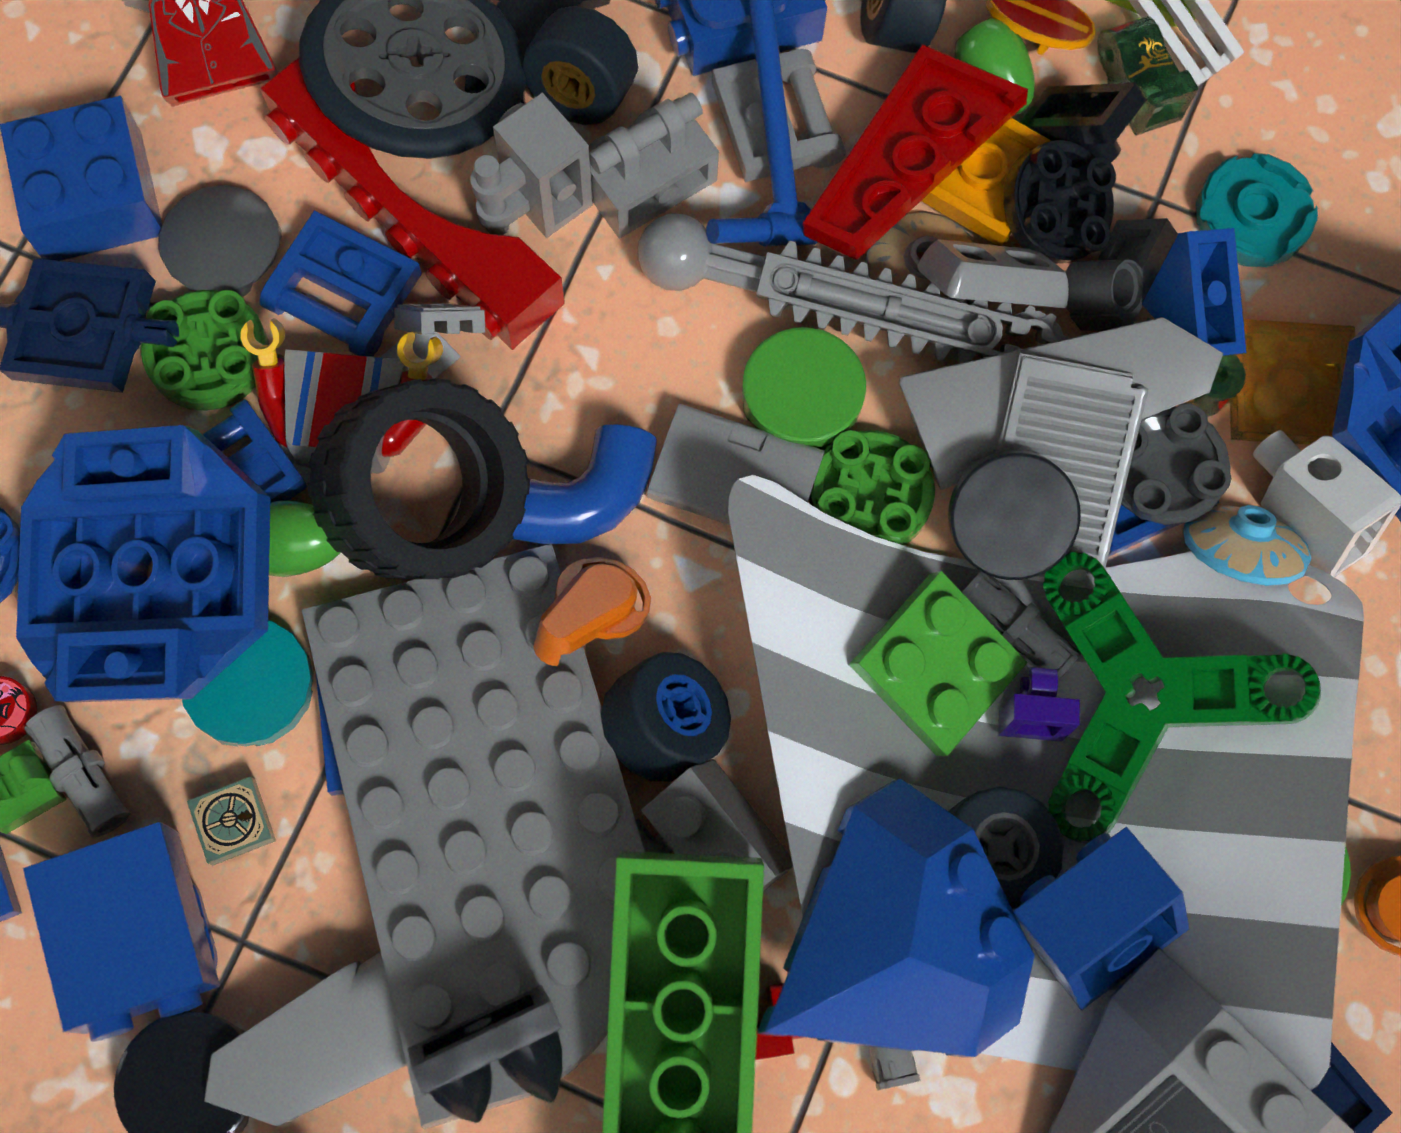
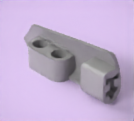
M1160 317L902 376L899 379V384L910 408V415L923 449L929 457L932 472L940 489L943 490L957 484L964 469L970 462L997 452L1019 352L1133 374L1131 387L1144 386L1148 388L1142 419L1210 393L1223 353L1169 320Z
M381 951L362 964L360 961H357L336 971L211 1055L205 1102L275 1126H280L406 1066L407 1063Z

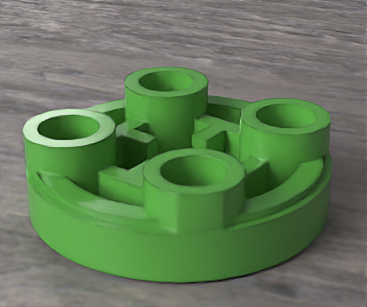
M232 290L193 291L172 300H162L150 308L147 313V319L174 320L179 327V338L174 337L177 340V344L174 347L142 343L141 346L142 362L148 377L158 391L169 401L191 410H216L240 401L256 387L252 365L258 360V355L250 353L243 346L240 338L241 329L246 322L252 320L255 339L262 345H269L266 331L257 314L237 292Z
M808 327L786 329L771 335L760 343L749 357L742 383L744 414L757 429L766 431L775 437L789 442L810 445L822 450H826L840 433L848 431L853 427L861 413L866 394L864 369L855 352L837 336L820 329Z
M848 430L842 432L824 452L810 494V504L823 513L868 534L905 546L922 530L934 504L935 485L930 470L929 457L921 447L911 445L894 434L873 430L859 432Z

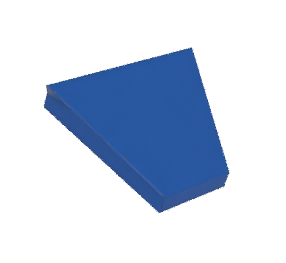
M1227 228L1179 233L1142 305L1154 319L1163 317L1221 351L1223 356L1247 353L1235 229Z

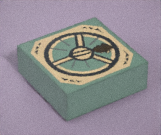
M251 776L187 801L206 861L212 866L276 841L258 785Z

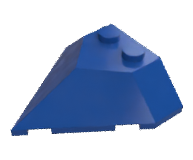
M903 779L890 782L846 808L838 828V832L843 834L836 854L831 866L822 868L783 966L788 975L776 1005L767 1007L757 1034L790 1035L816 1038L818 1041L904 1051H928L965 1058L976 1057L1020 1024L1035 955L973 828Z

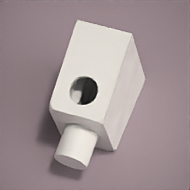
M1279 430L1261 442L1253 452V457L1273 477L1261 501L1262 508L1268 510L1276 519L1292 528L1308 544L1312 558L1309 565L1323 570L1333 577H1336L1372 551L1401 506V495L1334 437L1322 436L1301 451L1282 430Z

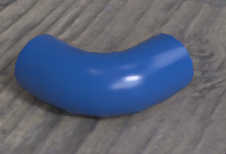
M611 424L599 426L595 430L592 454L587 470L579 478L569 482H549L528 478L530 479V488L524 506L526 511L521 524L517 525L513 533V539L538 544H580L615 529L641 501L653 469L657 444L656 437L648 431L627 425Z

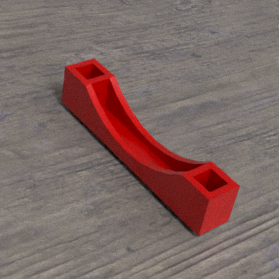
M299 57L260 88L269 109V113L265 115V120L273 132L287 145L295 141L306 152L304 154L306 161L323 181L329 183L335 179L346 190L344 193L345 198L360 217L366 221H370L374 217L387 229L385 231L386 238L398 253L410 259L415 256L428 269L426 275L441 295L448 300L456 296L465 305L477 306L484 310L485 333L482 334L492 340L498 336L513 350L565 304L562 277L519 237L487 234L456 225L426 210L401 191L379 166L370 147L346 135L323 114L306 88L299 66ZM353 82L350 87L358 94L355 82Z

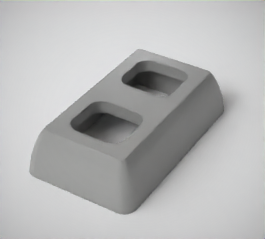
M938 239L926 250L917 266V269L945 295L952 298L1067 308L1069 288L1066 272L1042 253L1031 249Z

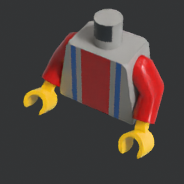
M275 318L270 320V330L273 335L270 345H262L255 339L252 320L244 324L240 337L247 351L258 355V360L253 363L252 367L259 407L276 442L288 448L296 463L304 467L309 466L311 453L315 452L319 441L317 438L323 427L329 425L335 417L334 414L345 404L353 403L358 400L359 396L378 389L417 379L422 381L433 379L427 373L428 366L435 364L443 353V344L435 336L429 340L426 359L417 357L413 351L415 333L412 331L405 334L399 340L397 345L399 359L286 349L283 360L277 357L276 349L282 345L285 339V329L283 324ZM404 420L392 425L376 448L371 473L379 474L384 472L390 457L400 455L426 424L418 420Z

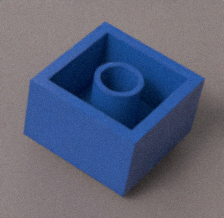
M121 95L0 124L20 228L42 259L62 261L159 237L163 225L142 133Z
M1127 826L1113 837L1108 833H1104L1091 840L1077 854L1076 861L1078 863L1057 879L1053 875H1048L1035 882L1022 895L1020 899L1022 905L1013 911L1032 949L1081 1011L1130 975L1157 946L1163 950L1189 930L1182 890Z

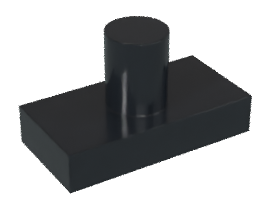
M1136 82L1048 86L1020 123L1051 141L1065 140L1076 143L1087 149L1095 157L1102 156L1113 162L1121 152V147L1117 142L1118 137L1145 104L1146 99Z

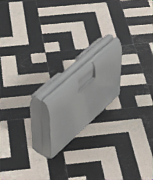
M679 403L648 486L647 498L730 525L728 497L731 487L737 479L756 475L776 482L808 502L825 450L810 445L789 442L775 437L766 431Z

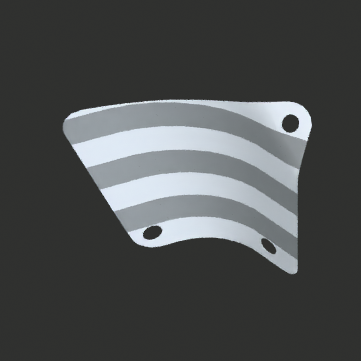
M756 475L737 479L732 485L728 497V516L802 917L822 868L829 867L832 864L843 834L838 832V828L846 808L894 780L903 779L947 811L977 791L998 786L1023 790L1041 801L1049 810L1048 801L1052 790L1061 778L1068 765V760L1106 693L1082 654L1058 680V698L1080 699V725L1062 742L998 736L999 710L1014 693L1020 694L1021 678L1029 677V669L1031 667L1038 668L1028 658L1018 652L1028 663L948 756H936L849 666V663L930 573L942 571L962 592L980 573V570L964 559L923 552L868 534L823 513L776 482ZM1192 551L1163 558L1106 567L1105 569L1163 658L1279 655L1284 653L1293 656L1297 655L1306 662H1309L1319 677L1321 685L1319 704L1308 718L1298 723L1169 727L1115 826L1108 833L1113 837L1127 826L1183 892L1189 930L1162 951L1302 1083L1312 1090L1320 1084L1330 1067L1354 720L1364 625L1362 601L1343 582L1312 565L1308 566L1304 576L1317 580L1330 591L1332 596L1324 604L1313 605L1298 600L1289 591L1288 584L1265 586L1242 582L1216 572L1197 559ZM1086 573L1083 585L1062 581L1060 585L1061 596L1064 600H1068L1071 603H1080L1084 599L1087 600L1088 596L1093 594L1095 578L1091 574ZM1035 576L1022 580L996 578L1002 586L1019 598L1025 605L1028 606L1032 602L1041 610L1038 616L1063 639H1066L1072 646L1078 649L1046 598L1043 589L1044 577ZM1290 671L1277 672L1266 682L1265 697L1270 703L1277 705V707L1288 708L1292 705L1295 706L1297 702L1302 700L1306 685L1304 680L1296 673ZM1141 677L1133 683L1137 693L1129 699L1131 706L1143 703L1149 710H1152L1161 704L1157 698L1159 690L1164 688L1161 680L1150 684L1144 677ZM1077 791L1066 802V817L1073 826L1079 828L1089 827L1091 824H1095L1098 817L1100 818V811L1102 810L1100 806L1101 801L1092 791ZM1061 834L1064 851L1062 869L1058 877L1078 863L1076 856L1087 843L1071 840ZM985 844L984 852H985V854H986V856H987L986 844ZM1032 949L1035 956L1020 1024L981 1052V1054L1076 1071L1082 1056L1086 1055L1102 1020L1101 1015L1110 995L1130 975L1081 1011Z

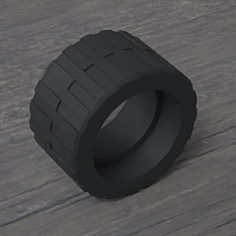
M433 378L426 381L417 379L359 396L355 402L345 404L334 414L335 417L329 425L323 427L317 438L319 441L315 452L311 453L308 468H311L310 483H307L308 495L312 499L315 511L313 515L318 527L323 529L328 537V543L334 550L349 559V563L361 570L372 571L376 576L439 580L440 578H456L468 574V571L474 568H482L494 560L493 556L501 549H505L514 538L513 533L517 525L521 524L526 511L524 506L530 488V479L527 477L526 466L528 459L526 451L522 449L518 439L519 433L512 421L509 422L502 414V409L492 399H486L480 395L477 389L466 384L458 385L451 383V380ZM404 420L421 421L439 432L456 454L462 473V497L455 518L437 539L426 543L409 542L398 535L383 519L372 493L371 467L376 448L387 430L392 425Z

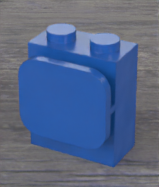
M655 0L659 9L665 7L668 9L672 20L668 22V31L674 53L677 57L685 55L692 76L756 59L749 0ZM773 0L779 53L822 41L828 8L825 0Z
M157 822L23 868L63 1032L89 1033L91 1042L112 1038L134 1029L132 1017L158 1009L160 1017H168L186 1012L203 1004L200 993L220 987L216 972L217 950L201 893L191 881L177 830Z

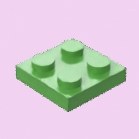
M938 571L928 575L849 663V666L936 756H948L1028 662L942 571Z

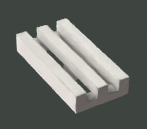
M1129 0L1157 42L1162 44V49L1165 48L1164 52L1168 53L1169 59L1174 63V66L1191 90H1194L1244 53V50L1209 0L1183 1L1216 46L1221 56L1215 51L1181 0H1161L1183 36L1190 41L1206 64L1200 70L1152 0Z

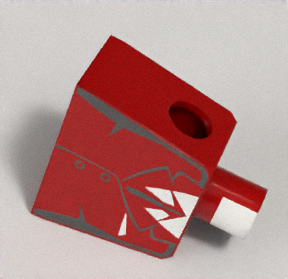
M149 0L160 90L163 98L172 107L270 81L278 74V70L243 0Z

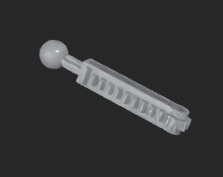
M670 213L656 218L645 228L638 242L637 258L642 272L652 284L662 289L682 291L696 286L702 279L757 292L756 295L759 298L769 300L770 314L773 317L779 318L787 305L793 306L794 321L800 324L810 311L816 312L819 329L825 330L833 317L840 319L842 335L848 336L856 324H861L864 326L865 341L871 342L880 330L887 331L888 346L892 348L897 346L903 336H907L911 339V348L914 354H919L927 342L934 343L935 359L941 361L951 348L957 350L959 363L971 361L975 355L985 358L1020 350V347L1010 344L1001 345L1000 351L992 350L1002 337V324L1007 325L1005 334L1015 337L1027 335L1030 328L1036 330V341L1041 344L1068 339V336L1063 335L1061 327L1055 321L1057 316L1053 313L1046 315L1040 311H1035L1034 306L1028 305L1021 313L1013 316L1011 303H1000L995 311L988 310V301L974 300L969 305L964 303V299L940 297V289L932 282L924 293L916 290L915 275L908 274L900 286L893 285L891 269L884 268L878 278L873 280L869 278L867 263L862 261L854 272L850 274L845 272L844 258L839 255L836 256L829 267L822 266L821 252L818 248H813L806 260L801 261L798 260V248L794 241H789L780 255L767 252L766 257L719 244H712L708 241L706 228L701 222L686 214Z

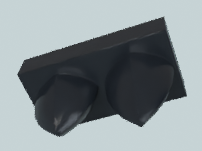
M542 985L407 1048L411 1069L422 1094L430 1093L436 1103L447 1112L460 1119L479 1123L482 1120L488 1107L492 1091L490 1063L495 1060L499 1061L506 1074L520 1088L548 1103L555 1101L561 1083L563 1060L558 1030L562 1029V1026Z

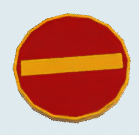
M986 0V8L993 18L1004 22L1015 34L1039 44L1037 48L1039 55L1045 54L1049 47L1066 50L1086 48L1093 41L1096 34L1094 22L1086 12L1069 0Z

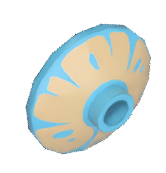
M1214 506L1211 511L1191 522H1186L1183 528L1185 544L1197 559L1216 572L1242 582L1265 586L1289 584L1304 576L1312 559L1308 544L1292 528L1276 519L1268 510L1258 506Z

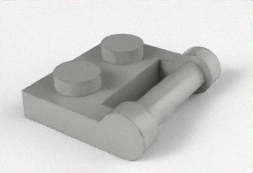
M796 49L780 53L782 79L787 84H792L810 137L809 139L797 141L787 112L794 170L809 166L827 168L839 163L845 158L846 151L841 136L834 134L831 129L813 77L817 69L811 52L807 49ZM756 59L714 69L712 71V85L744 181L749 182L769 177L770 170Z

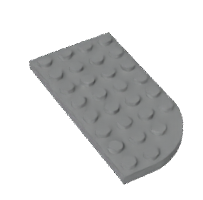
M552 544L495 558L482 568H474L468 571V574L456 578H440L439 580L415 579L302 609L421 1126L424 1129L459 1118L437 1104L430 1093L422 1094L411 1069L407 1048L539 985H542L562 1026V1029L558 1030L563 1060L561 1079L582 1063L608 1035L617 857L621 851H645L616 754L604 737L601 719L602 708L583 646L571 654L561 655L558 667L541 661L533 648L540 618L555 601L556 584L558 577L561 575ZM498 1060L490 1063L492 1091L486 1110L532 1096L520 1088L506 1074Z

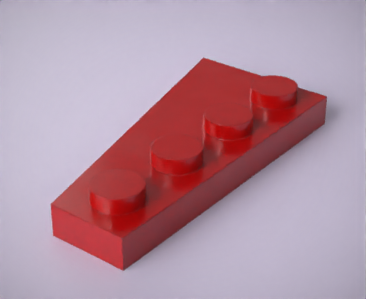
M922 44L804 220V236L858 260L1026 105L1028 89Z

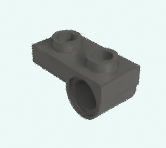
M1167 218L1117 220L1110 234L1109 243L1103 248L1098 260L1075 261L1068 266L1065 271L1069 288L1067 310L1070 312V318L1080 330L1103 331L1134 324L1143 306L1142 303L1178 235Z

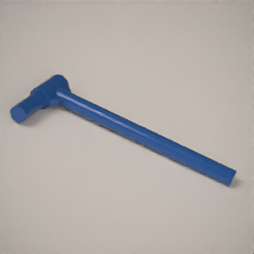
M749 0L774 203L767 205L757 218L710 219L706 226L707 239L712 244L758 242L764 247L786 246L789 241H794L797 245H815L818 242L804 236L803 222L811 209L804 202L797 201L773 0Z

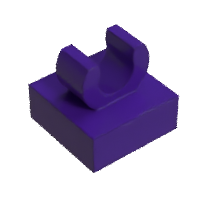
M1031 667L1029 669V677L1021 678L1020 694L1014 693L999 710L998 736L1062 742L1080 725V699L1057 697V669Z

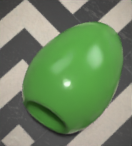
M989 18L972 27L957 40L955 45L956 59L1028 89L1027 103L1016 114L1022 112L1031 104L1035 91L1032 62L1022 38L1015 34L1004 22L996 18Z
M282 500L270 502L269 576L289 577L304 574L321 568L333 561L341 553L334 550L328 543V537L323 529L318 527L313 515L315 513L313 504Z

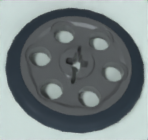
M320 0L307 17L299 39V66L306 88L323 114L346 135L372 149L400 157L433 159L457 155L484 144L494 136L493 126L499 123L503 114L514 105L521 103L526 86V77L522 69L524 53L517 34L501 10L490 0ZM400 4L410 5L420 12L421 17L413 21H403L394 17L390 13V8ZM453 27H463L471 31L475 35L476 40L469 44H458L450 40L445 32ZM358 29L370 34L374 42L366 47H356L345 42L342 35L349 30ZM406 57H417L418 63L423 66H412L410 59ZM464 75L475 76L482 80L486 89L479 93H467L459 89L454 81L456 78ZM359 79H370L381 85L383 92L374 97H363L355 93L350 85ZM415 102H427L434 105L440 115L433 120H419L408 112L407 107Z

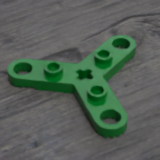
M1070 552L1057 565L1046 571L1044 575L1043 589L1047 600L1106 692L1068 760L1066 769L1052 790L1048 801L1049 812L1058 822L1060 833L1071 840L1089 843L1097 836L1109 833L1113 829L1169 727L1294 724L1308 718L1319 704L1321 698L1319 677L1309 662H1306L1297 655L1293 656L1282 653L1279 655L1163 658L1104 566L1095 557L1086 553ZM1075 570L1088 571L1095 578L1093 594H1090L1087 600L1084 599L1080 603L1066 601L1060 593V585L1063 578ZM1281 671H1290L1299 675L1306 685L1302 700L1297 702L1295 706L1292 705L1288 708L1277 707V705L1270 703L1265 697L1264 690L1267 680L1273 674ZM1141 677H1144L1150 684L1157 683L1160 680L1164 684V688L1157 693V698L1161 704L1152 710H1149L1143 703H1138L1134 706L1130 704L1129 699L1137 693L1133 683ZM1089 790L1094 792L1101 801L1100 806L1102 810L1100 811V818L1098 817L1095 824L1093 823L1089 827L1079 828L1073 826L1066 817V802L1075 792Z

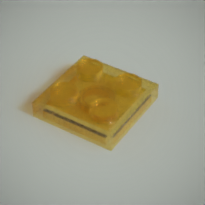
M1243 319L1247 353L1228 355L1231 440L1263 442L1267 437L1279 430H1282L1295 444L1310 445L1322 436L1333 437L1336 408L1348 344L1355 337V326Z

